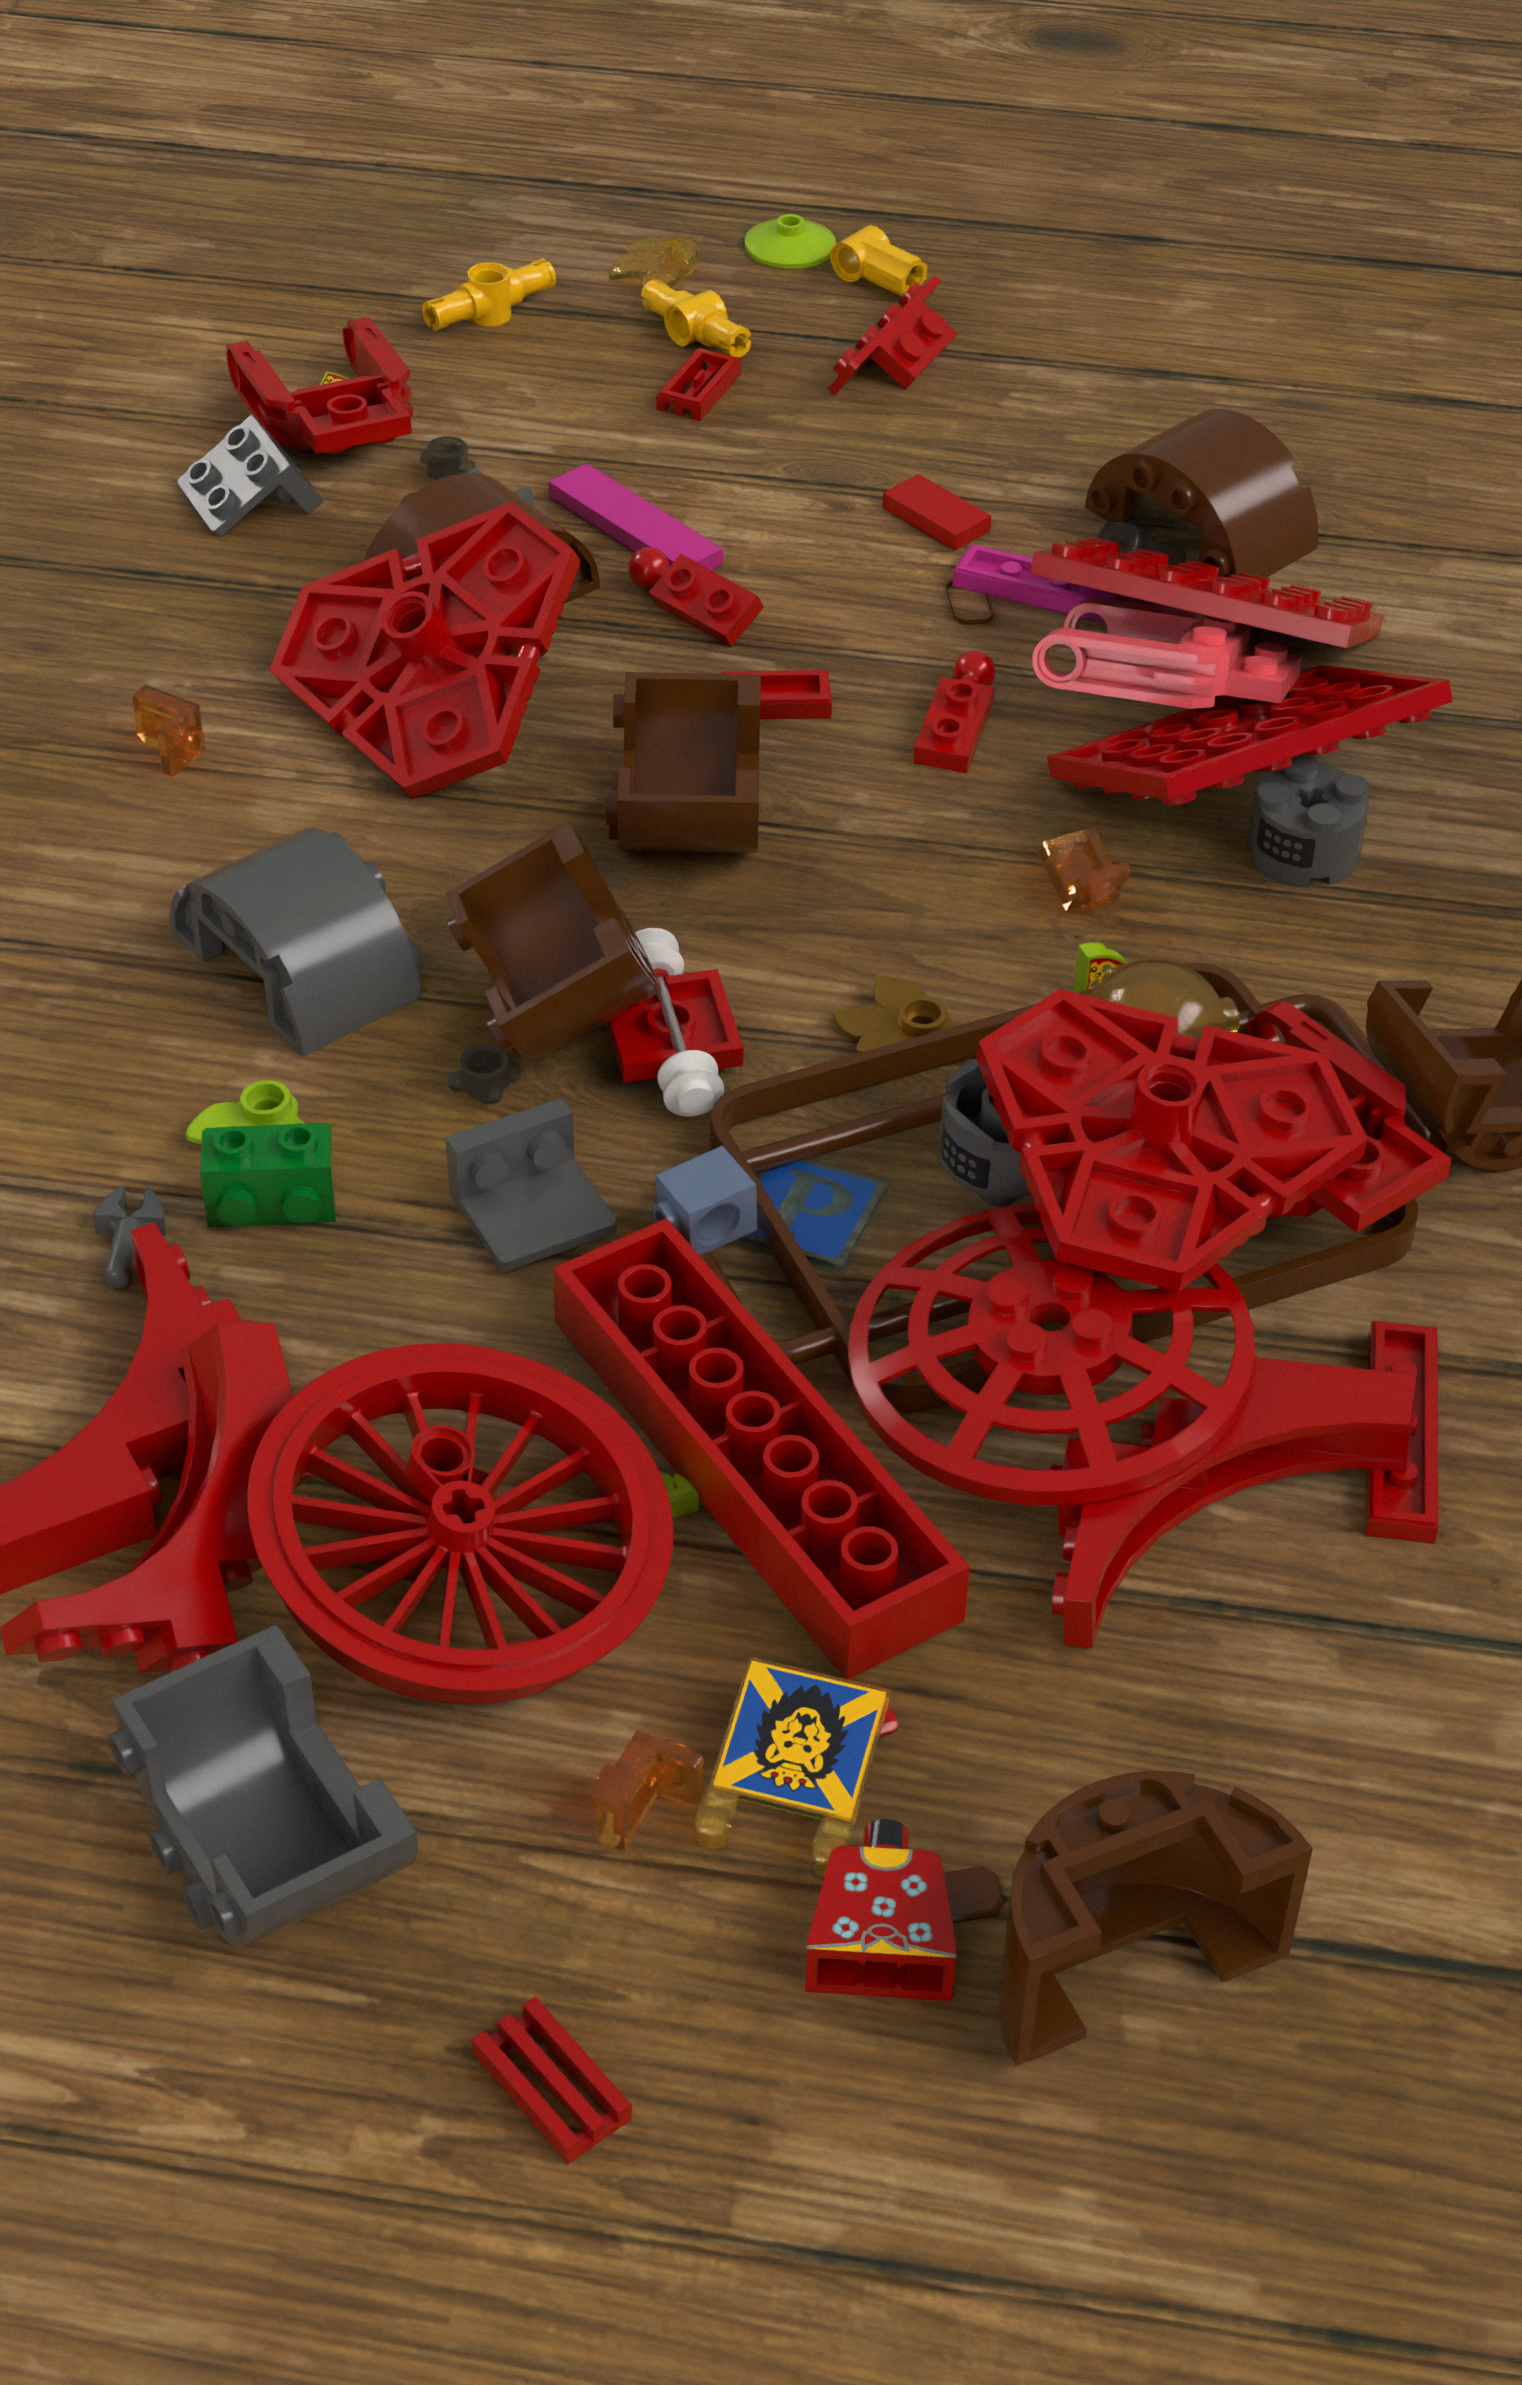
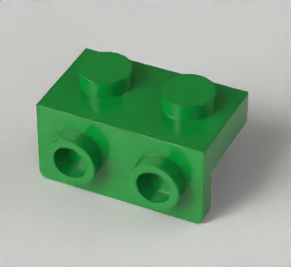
M297 1123L206 1128L202 1131L200 1175L207 1228L336 1222L330 1124Z

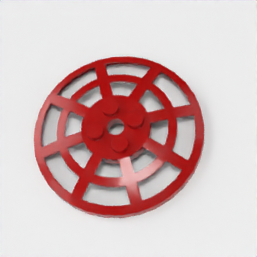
M1034 1203L999 1207L972 1214L932 1230L899 1251L875 1275L859 1299L850 1325L848 1364L854 1397L869 1426L891 1451L917 1471L957 1490L986 1499L1023 1505L1070 1506L1111 1500L1148 1489L1183 1472L1210 1452L1232 1428L1249 1396L1255 1370L1254 1326L1244 1297L1230 1275L1217 1262L1216 1265L1202 1274L1216 1289L1183 1288L1178 1292L1159 1287L1157 1289L1123 1292L1119 1285L1104 1274L1105 1272L1058 1260L1041 1261L1032 1243L1049 1242L1043 1227L1023 1228L1022 1225L1042 1224L1040 1220L1041 1215L1037 1212ZM992 1230L996 1234V1236L983 1239L960 1250L944 1261L936 1270L911 1268L933 1252L964 1238ZM1005 1249L1013 1266L998 1273L987 1282L956 1275L974 1261ZM889 1288L918 1291L909 1313V1346L871 1363L868 1351L869 1322L874 1308ZM938 1295L971 1303L968 1325L929 1337V1316ZM1171 1311L1173 1333L1169 1348L1165 1354L1132 1338V1315ZM1192 1311L1231 1313L1234 1322L1235 1349L1229 1373L1221 1388H1218L1186 1367L1194 1341ZM1044 1322H1057L1065 1327L1057 1331H1045L1038 1325ZM971 1350L976 1362L990 1377L979 1394L954 1379L939 1360ZM1123 1363L1148 1374L1147 1378L1129 1391L1108 1401L1098 1403L1092 1386L1110 1377ZM918 1369L922 1379L937 1396L956 1410L966 1414L949 1446L946 1447L928 1438L906 1421L885 1397L880 1385ZM1170 1387L1204 1409L1195 1421L1169 1440L1138 1455L1121 1460L1116 1459L1106 1426L1120 1422L1144 1410L1162 1397ZM1016 1389L1040 1395L1065 1394L1070 1409L1031 1410L1005 1404ZM992 1426L1032 1434H1067L1078 1432L1088 1467L1069 1470H1030L992 1464L976 1459L975 1456Z

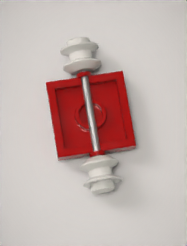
M647 928L637 931L635 934L657 975L661 991L606 1023L623 1083L657 1078L659 1086L663 1091L664 1103L669 1111L685 1117L704 1114L713 1109L714 1103L724 1094V1084L718 1075V1069L743 1066L744 1047L718 969L683 974L684 961L679 953L678 942L672 933L661 928Z

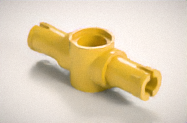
M544 258L517 269L494 262L476 264L468 270V282L458 285L456 291L423 303V318L430 328L432 327L434 331L441 330L461 320L473 321L482 326L502 325L510 320L512 306L520 304L523 298L530 294L554 287L556 284V273L549 261L546 262Z
M657 279L647 282L643 287L641 296L645 299L642 300V305L644 308L664 317L668 335L678 346L684 347L698 341L708 347L716 346L730 356L737 358L744 356L750 350L751 340L747 338L751 337V332L749 329L728 320L725 305L720 296L714 291L707 290L693 295L684 290L675 291Z

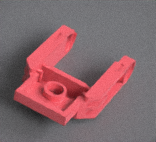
M1091 597L1079 602L1069 612L1064 622V628L1049 632L1036 645L1032 655V666L1037 677L1044 684L1052 688L1196 709L1214 707L1215 697L1224 695L1280 704L1299 678L1302 655L1288 654L1287 647L1274 643H1259L1255 645V649L1248 648L1251 626L1187 610ZM1085 613L1100 615L1107 626L1106 634L1080 630V617ZM1055 644H1064L1070 647L1076 656L1074 670L1070 672L1055 670L1048 660L1050 647Z

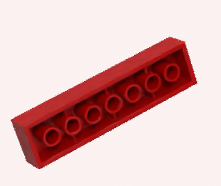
M667 1218L553 1267L556 1325L674 1470L692 1484L699 1495L700 1502L846 1681L965 1621L970 1566Z

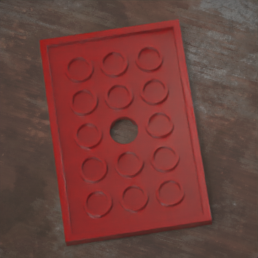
M1089 537V540L1077 539V542L1065 541V544L1053 542L1052 549L1034 552L1030 574L1343 648H1349L1379 636L1384 618L1382 614L1371 612L1373 603L1346 596H1342L1341 599H1333V602L1319 600L1320 590L1290 584V587H1281V590L1268 588L1269 578L1239 572V575H1230L1229 578L1219 577L1220 567L1197 561H1189L1188 564L1178 563V566L1169 565V555L1145 549H1139L1138 552L1128 551L1127 554L1118 553L1119 543Z
M1318 665L1300 671L1299 678L1280 704L1226 696L1215 700L1214 707L1187 709L1047 756L1050 775L1054 779L1073 782L1075 788L1096 786L1102 787L1105 794L1128 792L1132 794L1133 799L1139 800L1155 797L1162 799L1164 805L1183 804L1196 799V791L1211 786V788L1219 789L1239 785L1245 781L1244 774L1254 770L1271 772L1290 767L1293 764L1292 757L1303 753L1310 756L1331 753L1340 748L1339 741L1350 737L1353 739H1368L1384 734L1386 732L1385 725L1396 721L1399 723H1414L1426 720L1432 716L1431 709L1453 702L1450 681L1447 679Z

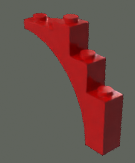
M155 1222L130 1231L137 1276L148 1304L142 1339L124 1380L99 1414L64 1447L16 1479L0 1485V1595L158 1535L153 1507L162 1504V1495L156 1479L183 1470L188 1450L189 1399L181 1350L216 1323H254L251 1319L242 1321L229 1298L211 1304L202 1285L192 1287L189 1282L190 1272L182 1249L177 1243L168 1246Z
M216 1323L181 1350L189 1399L188 1450L177 1496L158 1536L124 1576L84 1593L36 1601L1 1626L0 1631L6 1656L37 1653L38 1661L54 1662L75 1656L84 1649L101 1648L102 1655L105 1657H116L135 1652L139 1673L170 1671L171 1673L238 1642L226 1592L248 1586L253 1582L252 1574L262 1568L253 1544L248 1521L247 1493L250 1471L256 1451L266 1430L280 1410L293 1397L274 1323ZM309 1472L304 1473L295 1488L314 1475Z
M1255 1357V1370L1248 1399L1232 1428L1210 1452L1183 1472L1148 1489L1111 1500L1058 1506L1059 1535H1065L1063 1560L1071 1561L1069 1573H1056L1052 1595V1614L1064 1616V1645L1093 1648L1106 1606L1129 1569L1163 1534L1203 1507L1248 1487L1298 1474L1345 1469L1407 1471L1416 1375ZM1161 1397L1156 1424L1144 1423L1140 1445L1111 1442L1116 1459L1121 1460L1138 1455L1169 1440L1195 1421L1204 1409L1191 1400ZM1069 1437L1063 1465L1052 1464L1050 1470L1088 1467L1079 1438Z

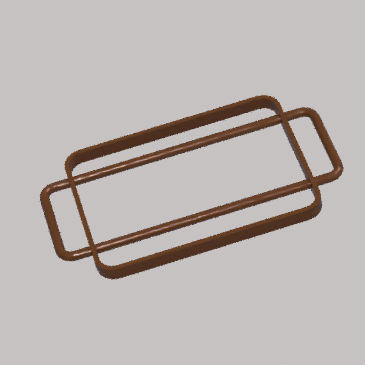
M1196 962L1180 964L1077 992L1140 1009L1177 999L1195 997L1215 1002L1229 1013L1177 1029V1033L1201 1038L1205 1025L1247 1035V1023L1251 1017L1276 1002H1288L1311 1019L1322 1022L1335 1036L1385 1070L1371 1051L1366 1035L1346 1011L1334 1001L1322 996L1302 994L1260 1004L1240 979L1230 971L1215 965ZM1034 1005L745 1084L724 1093L714 1103L710 1116L711 1150L723 1146L756 1183L757 1224L766 1237L763 1239L819 1329L786 1340H773L794 1365L833 1353L851 1382L848 1364V1345L852 1320L846 1322L755 1174L941 1121L942 1104L945 1094L742 1152L730 1135L729 1130L732 1126L749 1119L977 1056L980 1040ZM1274 1025L1279 1039L1283 1044H1286L1281 1031ZM1406 1095V1124L1411 1130L1446 1154L1447 1143ZM1415 1198L1388 1214L1396 1226L1387 1231L1232 1278L1244 1297L1248 1310L1371 1272L1402 1259L1412 1245L1417 1223L1418 1204ZM1267 1217V1220H1266V1221L1272 1220V1219H1275V1218H1278V1217H1273V1218H1268V1217ZM712 1252L699 1255L741 1303ZM1213 1285L1203 1287L1207 1289H1216ZM938 1295L929 1316V1324L967 1313L971 1303ZM913 1302L873 1313L869 1322L868 1342L908 1331L909 1313ZM1171 1311L1132 1315V1338L1141 1343L1173 1333ZM1192 1311L1193 1327L1230 1316L1231 1313ZM975 1358L945 1367L954 1379L979 1394L990 1377L979 1366ZM921 1375L900 1376L880 1385L885 1397L899 1413L907 1414L927 1411L948 1404L935 1394L922 1379Z

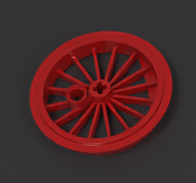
M450 1343L406 1345L366 1354L327 1371L301 1389L276 1415L258 1446L249 1476L247 1512L253 1544L268 1579L282 1598L298 1626L324 1653L347 1670L382 1688L421 1700L468 1705L498 1703L527 1697L564 1682L582 1669L609 1654L638 1628L655 1604L670 1566L673 1548V1519L668 1493L653 1457L636 1432L609 1404L569 1376L537 1361L497 1349ZM453 1409L464 1411L466 1413L464 1433L457 1428L447 1425L428 1427L422 1410ZM396 1413L405 1415L413 1438L408 1464L371 1426L369 1421ZM486 1414L522 1426L483 1484L480 1486L473 1483L474 1439L477 1415ZM342 1435H349L400 1490L329 1455L323 1450ZM534 1436H542L569 1455L493 1500V1495ZM435 1463L446 1465L452 1470H434ZM309 1472L377 1508L295 1496L293 1492L301 1476ZM580 1473L588 1474L604 1496L518 1511ZM612 1520L617 1525L621 1547L535 1533ZM294 1522L376 1535L303 1548ZM394 1558L337 1593L317 1573L318 1570ZM536 1560L617 1572L620 1576L607 1596H604ZM424 1567L383 1627L353 1609ZM445 1568L447 1572L438 1644L432 1645L398 1634L439 1573ZM458 1571L461 1572L487 1648L477 1650L449 1648ZM515 1579L580 1611L586 1616L562 1630ZM485 1582L537 1638L510 1644L506 1643Z

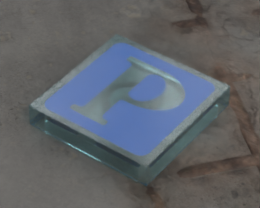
M810 1159L760 1172L756 1175L813 1269L843 1277L888 1196L889 1182ZM758 1224L756 1231L730 1242L773 1256L770 1251L771 1245Z

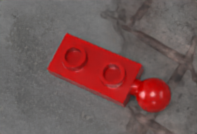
M644 547L636 551L629 561L628 571L630 578L637 586L651 589L648 593L656 605L730 647L734 645L764 608L756 594L683 554H680L670 566L668 558L662 551L653 547Z
M979 651L966 652L956 660L952 672L953 679L941 677L914 746V764L962 773L968 772L994 701V686L991 685L996 675L995 665L988 655Z

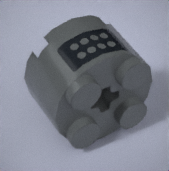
M1301 754L1292 757L1293 764L1290 767L1271 771L1261 777L1254 791L1247 848L1248 850L1251 849L1254 853L1253 864L1257 869L1275 881L1296 887H1310L1311 878L1329 877L1328 885L1339 883L1354 872L1360 861L1369 810V783L1361 776L1346 774L1339 769L1321 765L1314 757Z
M975 1059L964 1063L949 1077L947 1082L946 1094L942 1104L938 1162L954 1181L975 1193H979L981 1199L988 1205L1006 1207L1012 1205L1017 1200V1197H1024L1030 1195L1027 1188V1180L1023 1178L1019 1168L1021 1154L1011 1148L1007 1138V1131L1004 1130L1000 1121L1001 1116L996 1111L994 1099L990 1096Z

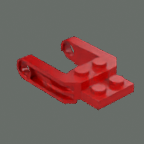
M370 317L348 320L347 327L342 328L346 356L352 369L358 375L357 378L298 389L292 393H289L260 350L255 351L248 341L226 345L227 366L235 391L249 412L281 446L300 450L311 449L316 454H338L346 451L351 446L366 443L386 444L395 440L396 437L412 434L411 417L413 416V406L408 401L412 394L411 388L406 383L410 378V370Z
M1276 1002L1256 1013L1248 1020L1247 1035L1282 1043L1275 1031V1025L1281 1031L1286 1045L1326 1054L1368 1137L1362 1158L1329 1182L1323 1183L1321 1188L1314 1193L1308 1194L1307 1198L1302 1202L1294 1204L1292 1209L1284 1215L1309 1217L1324 1208L1358 1233L1449 1178L1452 1158L1405 1125L1406 1085L1288 1002Z

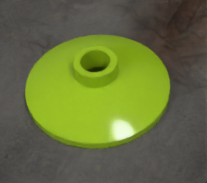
M785 214L777 219L761 222L753 226L746 233L744 239L745 251L752 259L763 265L779 269H804L822 264L830 258L831 248L836 244V239L828 228L795 214Z

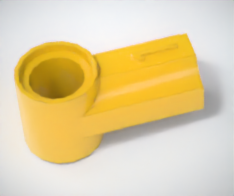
M866 226L836 243L831 248L830 261L833 270L838 277L846 282L852 283L863 278L902 297L915 282L922 285L927 279V264L922 262L921 258L891 245L885 233L876 226Z

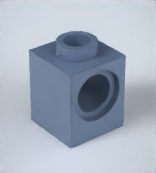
M723 1146L655 1175L657 1204L652 1206L654 1222L656 1223L667 1218L699 1255L710 1252L757 1230L756 1183Z

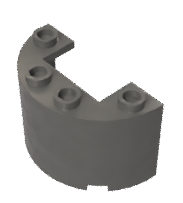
M318 828L303 829L188 883L187 886L178 889L173 896L170 910L171 933L203 963L223 954V941L264 979L269 1025L303 1057L422 997L418 972L423 969V959L415 943L407 938L398 915L385 894V882L382 874L373 863H363L337 832L330 834Z
M277 1624L111 1699L119 1730L108 1735L109 1744L124 1775L135 1774L143 1797L158 1830L149 1834L156 1858L167 1875L177 1871L180 1872L186 1883V1886L182 1887L183 1897L198 1928L202 1930L213 1925L218 1933L236 1949H243L413 1865L418 1851L416 1830L381 1779L362 1788L357 1783L317 1723L310 1673Z

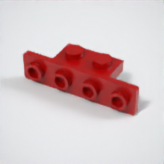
M936 275L923 287L915 282L898 303H894L876 325L881 330L872 325L854 346L859 352L851 347L832 369L838 374V377L828 388L834 396L871 359L906 390L950 344L958 333L938 313L931 310L925 304L942 282Z

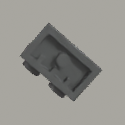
M252 414L240 425L232 428L225 438L203 458L192 463L187 472L177 482L217 537L225 534L273 490L287 505L295 499L308 514L324 502L286 450Z
M563 1098L445 1137L449 1193L501 1271L508 1272L614 1234L617 1231V1219L574 1159L573 1112Z

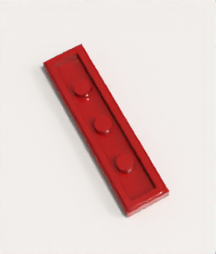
M1371 1320L1368 1335V1369L1415 1374L1416 1387L1407 1471L1366 1469L1365 1536L1435 1544L1438 1532L1437 1327Z

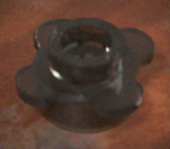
M442 436L435 438L427 444V450L420 453V462L428 467L427 476L434 480L450 475L467 473L470 469L476 468L475 462L468 459L466 442L457 437Z
M477 1045L462 1053L459 1059V1071L449 1074L448 1085L454 1092L465 1091L481 1103L494 1104L503 1098V1090L510 1083L520 1080L521 1069L518 1064L508 1062V1056L502 1049L492 1045Z

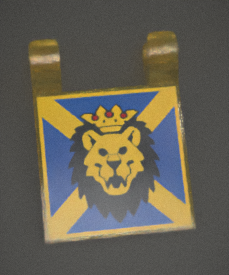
M749 1657L711 1781L696 1816L695 1825L698 1832V1844L714 1850H723L727 1847L738 1801L820 1820L821 1824L812 1847V1857L814 1860V1873L824 1877L831 1850L840 1845L850 1846L853 1828L890 1702L891 1690Z

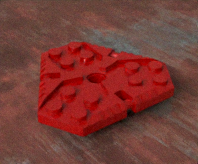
M512 501L417 539L418 553L404 558L398 549L395 548L303 585L269 671L282 686L305 704L314 714L318 715L337 734H342L353 748L360 752L377 769L382 771L412 799L507 763L522 723L520 719L525 715L528 707L526 703L530 700L534 690L532 686L537 682L541 671L537 666L538 659L548 652L552 641L551 636L555 633L558 625L557 619L562 614L564 609L563 603L568 598L581 561L574 550Z
M1059 989L980 1040L976 1057L990 1096L994 1099L996 1111L1001 1116L1000 1121L1004 1130L1007 1131V1138L1011 1148L1021 1154L1019 1168L1023 1178L1027 1180V1188L1030 1195L1034 1198L1033 1203L1037 1212L1041 1215L1040 1220L1056 1260L1179 1292L1216 1265L1217 1260H1222L1231 1254L1232 1249L1239 1248L1247 1242L1249 1237H1254L1265 1227L1267 1217L1283 1216L1292 1209L1294 1204L1302 1202L1307 1198L1308 1194L1317 1191L1322 1187L1323 1183L1329 1182L1363 1157L1368 1137L1326 1054L1208 1025L1204 1026L1201 1038L1177 1033L1180 1018Z

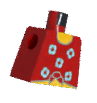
M890 1819L872 1821L865 1826L863 1847L840 1845L831 1850L808 1936L805 1992L952 2001L957 1945L942 1860L933 1851L908 1850L909 1832L904 1824Z

